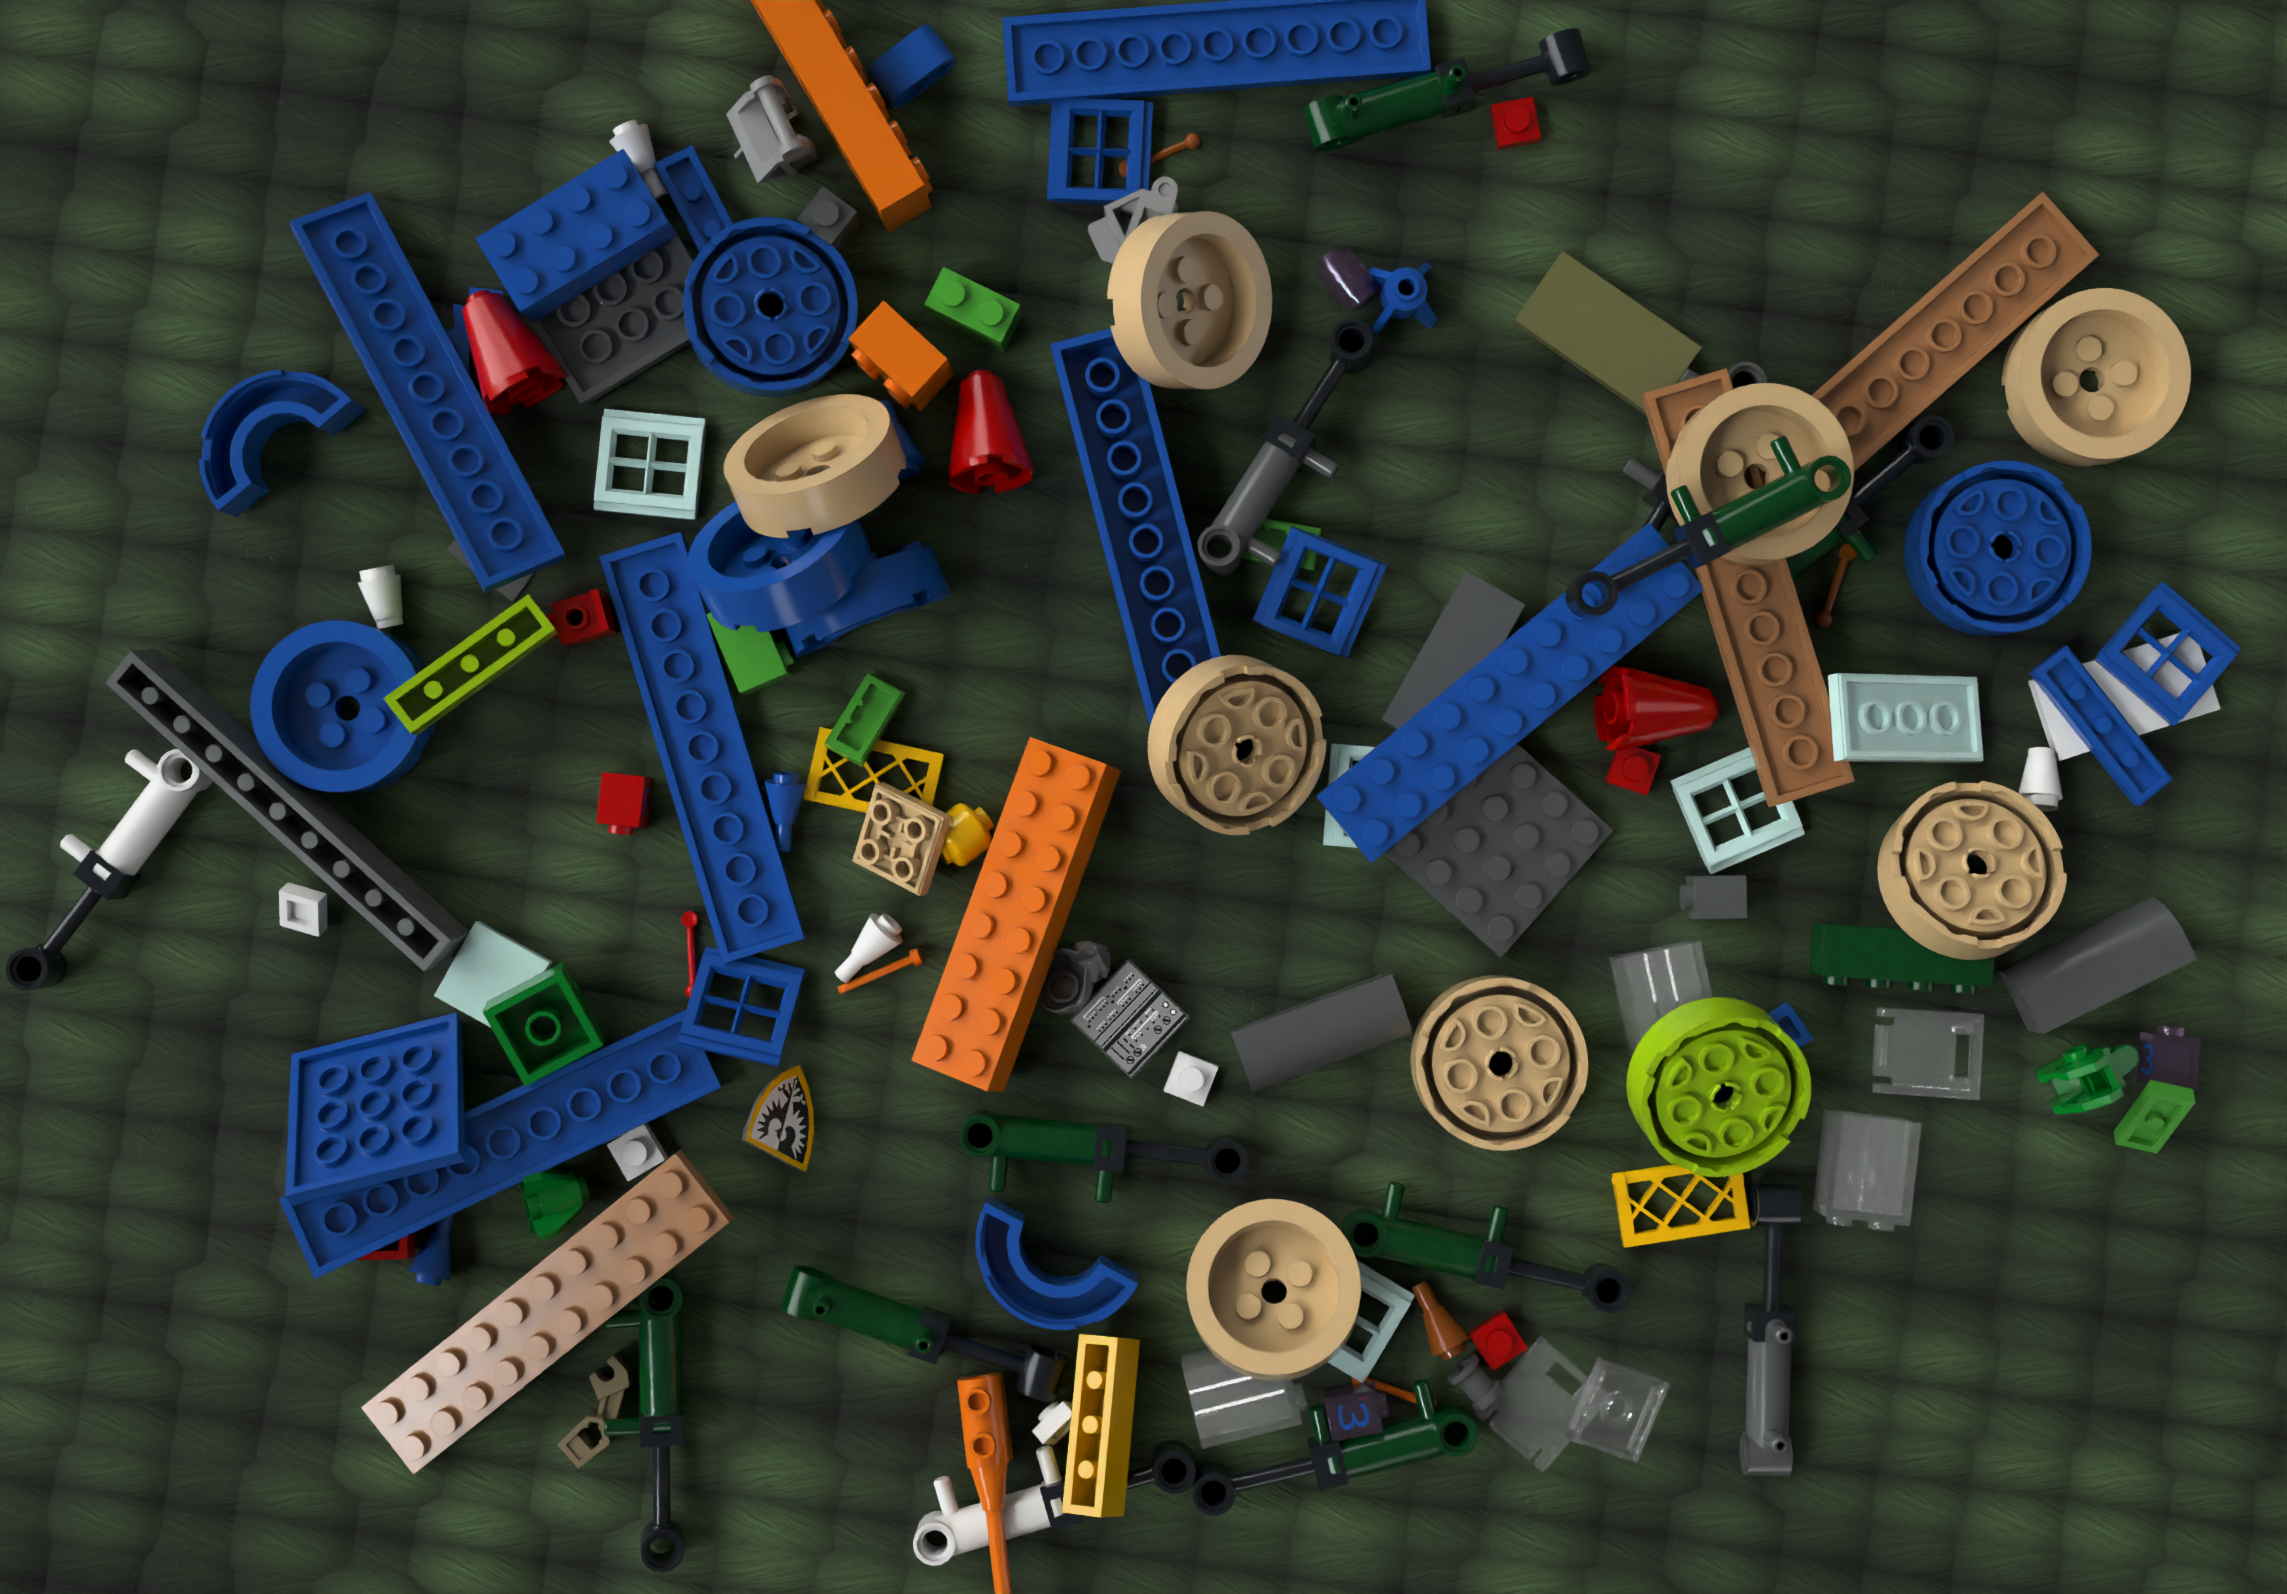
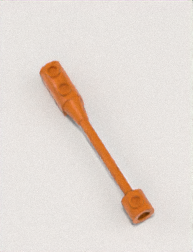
M1003 1372L961 1377L957 1380L966 1463L967 1468H970L982 1509L986 1513L995 1594H1012L1002 1509L1005 1507L1007 1465L1013 1459Z

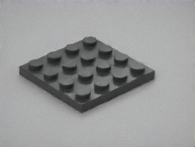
M678 235L532 323L548 351L563 367L566 373L565 379L582 406L585 407L690 344L684 323L683 299L686 278L694 261Z
M1517 743L1383 854L1501 958L1613 830Z

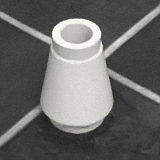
M394 564L359 571L362 582H358V585L376 621L377 628L404 624L402 619L401 574L396 575Z
M2033 747L2028 749V757L2019 794L2031 801L2042 812L2057 810L2058 801L2062 800L2063 797L2055 749Z

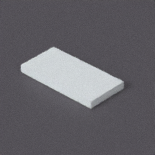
M2179 633L2157 640L2167 648ZM2189 636L2173 653L2197 674L2206 665L2200 645ZM2149 643L2122 651L2145 672L2161 655ZM2095 660L2082 663L2138 735L2170 726ZM2168 660L2153 677L2176 698L2192 682L2191 679ZM2034 679L2029 680L2028 683L2049 747L2055 749L2056 761L2089 752L2088 747ZM2213 684L2179 722L2221 709Z

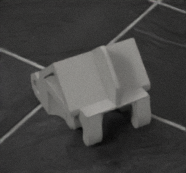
M772 75L763 76L752 82L750 85L751 90L744 93L726 114L741 146L734 154L736 160L747 159L758 184L797 175V169L819 159L813 142L807 136L795 135L790 123L798 119L800 115L792 96L787 92L781 80Z
M1160 177L1153 183L1151 191L1142 188L1104 206L1105 217L1088 226V233L1102 261L1113 264L1126 238L1141 223L1155 216L1178 213L1176 203L1178 186L1172 178Z

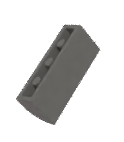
M1465 571L1381 719L1382 722L1396 731L1502 644L1526 604Z
M2148 897L1998 971L2027 1030L2045 1034L2198 959L2174 915L2159 900Z
M1385 972L1231 1029L1230 1033L1254 1094L1412 1035V1029L1393 974Z

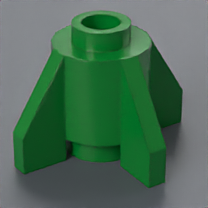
M549 1169L545 1172L523 1177V1182L518 1184L527 1212L530 1234L536 1233L539 1242L557 1237L584 1211L583 1202L590 1200L584 1177L576 1178L572 1170Z

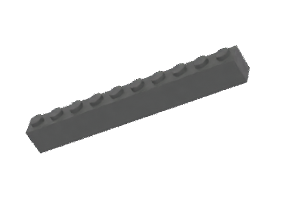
M158 649L130 651L105 682L424 972L445 963L470 932L313 789L300 785L281 773L266 757L257 739Z

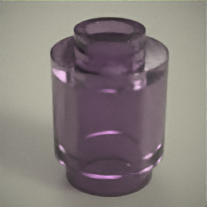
M1334 247L1317 262L1321 268L1316 273V276L1340 307L1345 305L1350 312H1353L1377 292L1372 284L1374 281L1373 277L1350 248L1341 251L1338 247Z

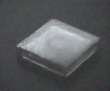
M1598 1356L1565 1436L1573 1442L1637 1463L1670 1384L1656 1376Z

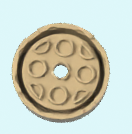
M1212 211L1170 213L1152 217L1141 223L1126 238L1116 255L1111 269L1107 299H1113L1115 325H1110L1112 335L1126 363L1147 382L1163 388L1215 389L1237 380L1251 367L1265 343L1271 321V279L1265 258L1255 239L1233 218ZM1180 290H1184L1182 292L1184 298L1183 307L1186 310L1179 312L1176 296Z
M2096 288L2080 291L2065 297L2038 313L2015 336L2006 354L2002 371V386L2005 385L2006 399L2009 407L2007 413L2021 437L2042 455L2063 464L2079 467H2090L2092 465L2115 462L2154 445L2170 431L2180 417L2187 402L2191 383V365L2187 346L2171 318L2148 299L2129 291L2114 288ZM2083 371L2096 372L2095 376L2098 379L2097 388H2099L2097 391L2088 392L2081 387L2080 375Z
M1758 383L1738 387L1724 393L1699 410L1688 420L1678 434L1667 464L1666 485L1672 511L1680 526L1685 523L1671 496L1672 490L1686 485L1701 516L1755 490L1749 487L1744 479V473L1748 466H1757L1766 472L1764 485L1784 475L1770 446L1771 441L1781 436L1787 437L1801 466L1828 455L1840 458L1850 469L1852 476L1850 487L1840 498L1721 556L1724 559L1743 565H1762L1777 562L1801 553L1826 537L1837 525L1846 510L1854 482L1853 455L1847 435L1836 417L1826 406L1799 389L1775 383ZM1817 470L1815 483L1819 489L1828 492L1831 483L1830 478L1822 470Z
M838 394L818 397L794 404L754 425L735 442L728 452L724 462V475L744 521L752 530L769 537L789 538L793 530L811 528L813 535L844 526L869 513L895 491L900 484L897 476L901 469H906L907 463L885 406L867 396Z
M1226 655L1206 660L1181 675L1170 686L1156 708L1148 736V759L1154 781L1163 796L1175 808L1212 831L1228 835H1249V831L1268 825L1274 827L1290 817L1305 802L1322 771L1326 753V740L1323 739L1320 717L1323 715L1314 696L1303 683L1292 675L1262 660L1244 655ZM1251 739L1253 749L1250 755L1238 760L1236 743Z
M1956 781L1935 787L1919 797L1888 830L1880 848L1877 866L1878 882L1883 900L1898 925L1911 938L1924 947L1941 955L1965 960L1987 959L2004 954L2043 928L2053 917L2062 901L2067 873L2063 871V861L2060 852L2063 846L2060 838L2042 811L2019 793L2002 785L1986 781L1957 784ZM1976 855L1982 858L1987 866L1986 874H1970V868L1967 864L1968 856Z
M1502 975L1480 976L1452 986L1436 998L1427 1008L1417 1025L1412 1040L1410 1055L1411 1074L1422 1104L1431 1116L1449 1133L1479 1148L1498 1151L1517 1150L1547 1139L1568 1121L1570 1114L1586 1087L1588 1052L1583 1033L1570 1010L1551 993L1535 984L1515 977ZM1497 1051L1507 1052L1512 1058V1067L1504 1075H1495L1489 1069V1061Z
M1283 1199L1256 1200L1226 1212L1202 1235L1194 1249L1188 1266L1186 1283L1187 1301L1192 1319L1201 1339L1222 1363L1238 1373L1255 1379L1266 1381L1291 1380L1308 1375L1310 1372L1323 1366L1329 1360H1332L1346 1344L1354 1329L1359 1313L1361 1298L1360 1271L1357 1259L1348 1240L1340 1229L1326 1216L1311 1207L1294 1201ZM1278 1280L1286 1287L1287 1295L1282 1302L1271 1304L1263 1298L1262 1288L1266 1283Z

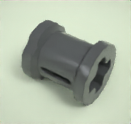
M1472 1353L1462 1359L1452 1369L1447 1380L1451 1385L1457 1384L1473 1401L1472 1407L1478 1412L1486 1409L1497 1399L1504 1389V1384L1500 1380L1494 1381L1478 1364L1479 1357Z

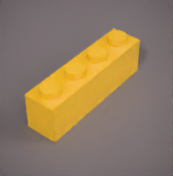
M1079 1334L1062 1513L1101 1518L1124 1516L1140 1340Z

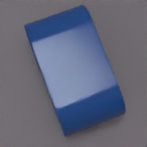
M926 24L913 31L877 58L868 68L867 74L892 108L896 109L907 104L946 75L954 67L957 59L930 24Z

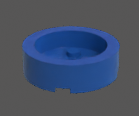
M760 217L747 219L723 229L713 236L692 263L686 278L683 313L690 344L699 360L710 373L729 387L740 392L759 397L773 398L790 396L806 391L832 373L847 351L850 344L848 338L854 333L858 301L851 272L845 260L833 245L830 246L811 231V228L798 222L783 218ZM774 294L782 300L783 311L774 318L764 315L758 308V302L764 295Z
M2018 461L1983 463L1944 480L1934 487L1920 502L1913 513L1906 532L1904 544L1905 567L1916 596L1923 606L1938 620L1951 628L1967 634L2001 636L2031 629L2046 623L2074 600L2083 586L2090 567L2092 555L2091 532L2081 504H2076L2071 495L2062 486L2063 482L2057 477L2037 466ZM1997 536L2007 537L2012 543L2013 550L2008 559L2002 560V558L1995 554L1993 547H1991Z
M735 501L714 516L699 532L689 550L687 563L691 577L713 618L718 623L736 631L743 625L755 626L758 632H766L805 621L840 600L853 587L850 579L857 570L866 569L870 557V544L859 519L813 535L811 528L791 531L789 538L765 536L755 532L746 524Z
M332 620L317 622L300 628L285 637L270 651L260 666L254 680L250 709L252 726L257 741L266 757L281 773L296 783L311 789L338 793H363L390 785L407 774L423 756L421 754L427 745L431 732L434 733L436 722L420 734L413 735L407 730L383 698L422 671L426 666L408 644L375 627L352 621ZM348 696L356 698L360 704L359 714L356 718L349 721L339 714L341 704Z

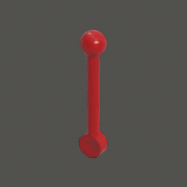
M687 911L681 917L682 924L687 928L689 985L686 987L685 993L689 999L697 976L695 926L699 923V915L694 911Z

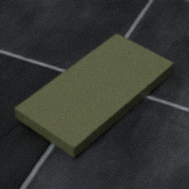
M1564 251L1558 256L1512 322L1644 415H1646L1641 395L1676 384L1701 349L1700 345Z

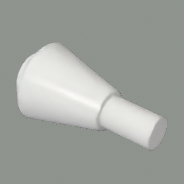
M630 120L613 129L615 137L609 143L617 152L622 149L626 151L656 199L667 195L668 192L654 166L656 160L648 124L638 125L636 120Z
M872 913L851 950L852 954L835 971L836 976L844 983H848L864 965H868L903 942L899 934L902 931L900 925L888 914L883 913L879 916Z

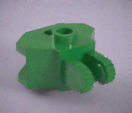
M2082 1044L2062 1053L2063 1057L2047 1062L2035 1069L2034 1071L2040 1084L2052 1081L2058 1093L2056 1097L2049 1100L2055 1115L2098 1109L2124 1096L2121 1089L2127 1085L2123 1076L2131 1072L2132 1069H2135V1066H2138V1062H2140V1056L2135 1049L2136 1047L2124 1044L2117 1046V1048L2107 1046L2089 1049L2087 1044Z

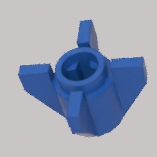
M1425 261L1416 270L1406 267L1399 268L1393 272L1371 267L1365 278L1382 290L1380 300L1384 309L1373 325L1372 332L1378 335L1390 321L1391 317L1408 319L1413 315L1430 330L1433 328L1438 319L1425 300L1428 290L1427 282L1424 279L1432 268L1430 264ZM1405 288L1410 292V295H1402L1399 291Z

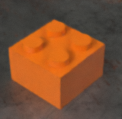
M884 300L848 338L855 350L851 356L857 361L856 364L874 381L881 376L885 380L883 385L889 390L888 394L904 409L912 405L921 412L954 376L948 359Z

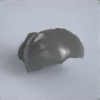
M1092 941L1076 942L1072 948L1065 947L1054 951V957L1039 995V999L1047 1010L1059 1015L1079 1011L1088 1002L1094 983L1102 978H1107L1109 974L1111 955L1106 945Z

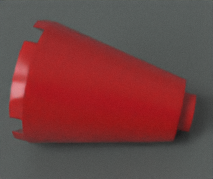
M481 290L467 298V304L462 309V314L483 402L488 412L493 415L510 414L512 411L509 406L522 402L525 409L547 399L562 387L563 384L560 377L566 378L563 367L500 293Z
M988 370L974 371L960 384L948 471L950 485L958 491L971 494H981L980 486L994 485L995 493L1020 488L1031 481L1033 463L1003 380Z
M1612 665L1600 675L1598 683H1605L1603 694L1595 695L1596 734L1599 741L1608 742L1609 745L1605 747L1608 751H1620L1705 731L1711 727L1719 715V702L1709 688L1622 665Z

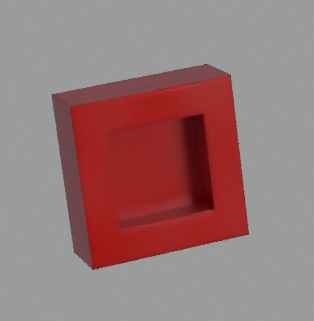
M1533 97L1491 105L1489 111L1497 150L1539 143L1541 135Z
M1638 747L1615 751L1604 782L1647 796L1661 755Z
M1503 1309L1467 1332L1491 1371H1494L1528 1349Z

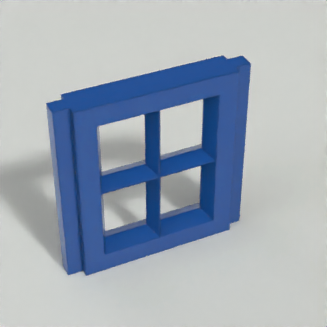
M1090 98L1052 102L1047 201L1108 205L1142 188L1149 190L1153 102ZM1075 115L1098 116L1096 147H1073ZM1106 116L1129 117L1128 149L1105 148ZM1073 155L1096 156L1094 187L1071 186ZM1104 156L1127 157L1126 188H1103Z
M1291 526L1281 550L1282 558L1273 569L1253 620L1261 623L1263 626L1347 658L1387 564L1301 528L1298 529ZM1307 549L1329 557L1317 587L1296 579ZM1337 561L1359 570L1347 599L1325 590ZM1292 586L1314 594L1302 623L1280 615ZM1321 598L1343 606L1331 635L1310 627Z
M2160 582L2098 652L2094 660L2169 725L2175 726L2233 661L2241 648L2167 584ZM2157 610L2182 630L2167 648L2143 628ZM2136 634L2161 654L2147 672L2122 652ZM2188 636L2213 656L2199 674L2195 673L2173 654ZM2167 660L2192 680L2178 698L2173 696L2153 678Z
M706 946L681 1026L678 1044L779 1067L803 985L805 969L750 956L722 963L719 950ZM714 973L745 980L739 1001L708 994ZM754 982L785 989L779 1011L748 1004ZM705 1003L737 1009L731 1031L699 1024ZM745 1011L776 1018L771 1040L739 1034Z

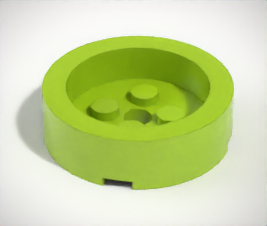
M1712 997L1679 1006L1660 1018L1645 1033L1629 1063L1626 1088L1628 1103L1636 1122L1664 1159L1671 1164L1675 1163L1680 1167L1691 1170L1695 1175L1726 1177L1745 1173L1765 1164L1778 1155L1791 1142L1788 1139L1789 1135L1796 1127L1799 1119H1805L1809 1108L1811 1077L1802 1051L1768 1013L1743 1000ZM1721 1084L1733 1087V1094L1727 1101L1721 1103L1713 1101L1716 1092L1721 1089Z

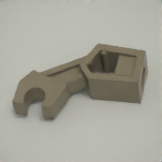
M617 1352L606 1361L614 1369L613 1378L605 1377L599 1368L589 1376L597 1399H601L598 1410L593 1409L557 1444L578 1469L611 1444L617 1437H606L604 1435V1421L606 1419L619 1418L626 1390L633 1383L630 1366ZM593 1422L599 1424L598 1429L602 1434L598 1444L584 1430V1427L588 1428Z

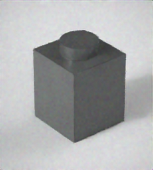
M822 186L797 218L798 223L811 228V231L830 246L833 245L839 253L843 251L861 228L857 211L824 186Z
M1746 875L1685 876L1686 885L1680 886L1679 900L1681 910H1686V918H1747Z

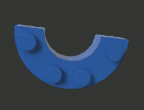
M274 370L259 373L238 383L214 406L201 434L204 441L202 459H199V468L202 482L210 500L218 511L234 517L240 516L270 491L262 477L260 459L265 443L275 431L290 423L310 422L317 428L336 436L363 414L367 408L350 393L319 376L307 372Z
M916 541L898 548L895 554L879 559L875 552L870 553L866 569H858L850 579L853 587L847 594L821 613L800 623L783 628L794 657L798 658L833 644L841 636L876 620L900 612L914 611L952 595L933 548L922 547L920 541Z
M988 1195L977 1224L975 1240L976 1258H978L984 1277L983 1280L989 1291L1011 1314L1031 1325L1053 1330L1077 1329L1079 1326L1088 1325L1096 1321L1099 1322L1117 1311L1133 1294L1139 1284V1274L1103 1255L1096 1260L1091 1268L1076 1276L1057 1277L1041 1271L1030 1261L1023 1248L1021 1230L1026 1214Z

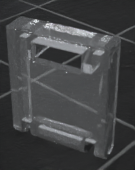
M1876 1007V1016L1883 1018L1894 1017V1025L1875 1024L1872 1075L1891 1077V1084L1872 1083V1092L1980 1100L1984 1014ZM1957 1034L1970 1035L1968 1076L1955 1075Z
M1540 1335L1501 1381L1504 1384L1502 1393L1486 1409L1476 1412V1416L1484 1422L1497 1410L1498 1412L1489 1422V1427L1528 1461L1541 1448L1543 1451L1536 1458L1534 1466L1543 1472L1609 1395ZM1555 1361L1582 1383V1386L1573 1396L1546 1374L1555 1364Z

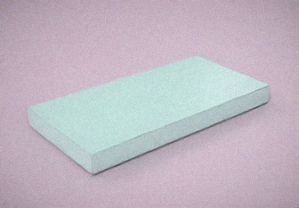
M1856 673L1828 675L1834 761L1976 763L1984 761L1977 677Z

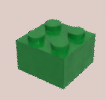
M565 962L487 1001L483 1009L484 1016L524 1086L583 1057L604 1044L605 1033Z

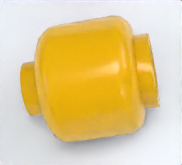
M959 803L945 812L951 815L952 818L939 857L946 865L953 862L957 866H966L989 849L992 841L989 830L994 828V825L981 807L973 810L967 804Z

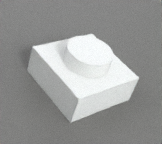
M288 882L279 890L280 926L319 937L327 929V893Z
M1178 1050L1163 1091L1204 1106L1218 1070V1065Z
M648 1123L629 1131L607 1144L627 1181L632 1180L668 1158Z
M1057 1401L1053 1402L1038 1416L1040 1423L1032 1432L1042 1444L1055 1445L1070 1431L1073 1402L1062 1401L1060 1404Z

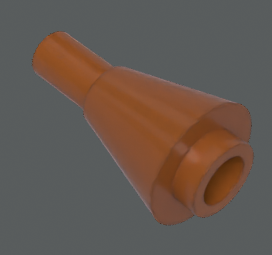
M1427 1280L1413 1286L1412 1290L1424 1312L1422 1315L1432 1357L1440 1354L1445 1361L1467 1350L1463 1342L1470 1337L1447 1310L1438 1304Z

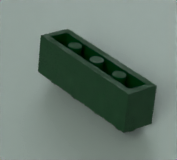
M1812 923L1809 973L1823 976V984L1849 985L1850 978H1865V986L1892 988V980L1908 981V989L1934 991L1935 983L1950 984V992L1977 994V986L1993 987L1994 957L1965 960L1941 955L1919 944L1901 928Z

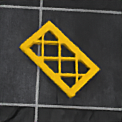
M819 728L807 786L804 792V800L867 813L870 802L857 800L852 794L872 781L875 784L880 783L878 780L880 776L900 765L912 784L911 787L903 792L909 794L915 790L921 801L931 806L934 805L944 754L878 740L872 751L893 755L896 761L875 774L866 761L864 766L871 777L849 790L836 769L850 760L843 758L833 765L827 755L829 749L825 747V741L832 729ZM911 759L929 763L927 776L916 783L903 762ZM825 763H827L829 766V768H827L826 770H824ZM833 772L845 793L839 796L820 792L822 778ZM925 784V785H924V789H923V793H922L921 790L919 789V787H920L921 785Z
M1676 1164L1612 1173L1611 1181L1614 1188L1623 1247L1627 1248L1751 1228L1743 1173L1728 1176L1729 1180L1722 1189H1719L1703 1176L1695 1175L1680 1196L1661 1183L1667 1177L1693 1174L1691 1170ZM1651 1180L1653 1183L1638 1203L1629 1197L1627 1184ZM1700 1180L1719 1193L1704 1214L1685 1201ZM1658 1186L1676 1199V1202L1662 1220L1644 1208V1205ZM1724 1198L1732 1203L1734 1217L1710 1219V1216ZM1682 1204L1701 1217L1696 1223L1677 1226L1667 1225ZM1642 1211L1659 1225L1656 1229L1635 1232L1633 1220Z

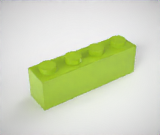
M527 594L383 699L407 730L413 735H418L557 635L558 632L530 595Z

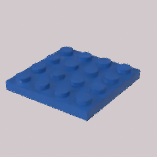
M457 1012L291 1054L285 1197L292 1205L465 1162L463 1021Z

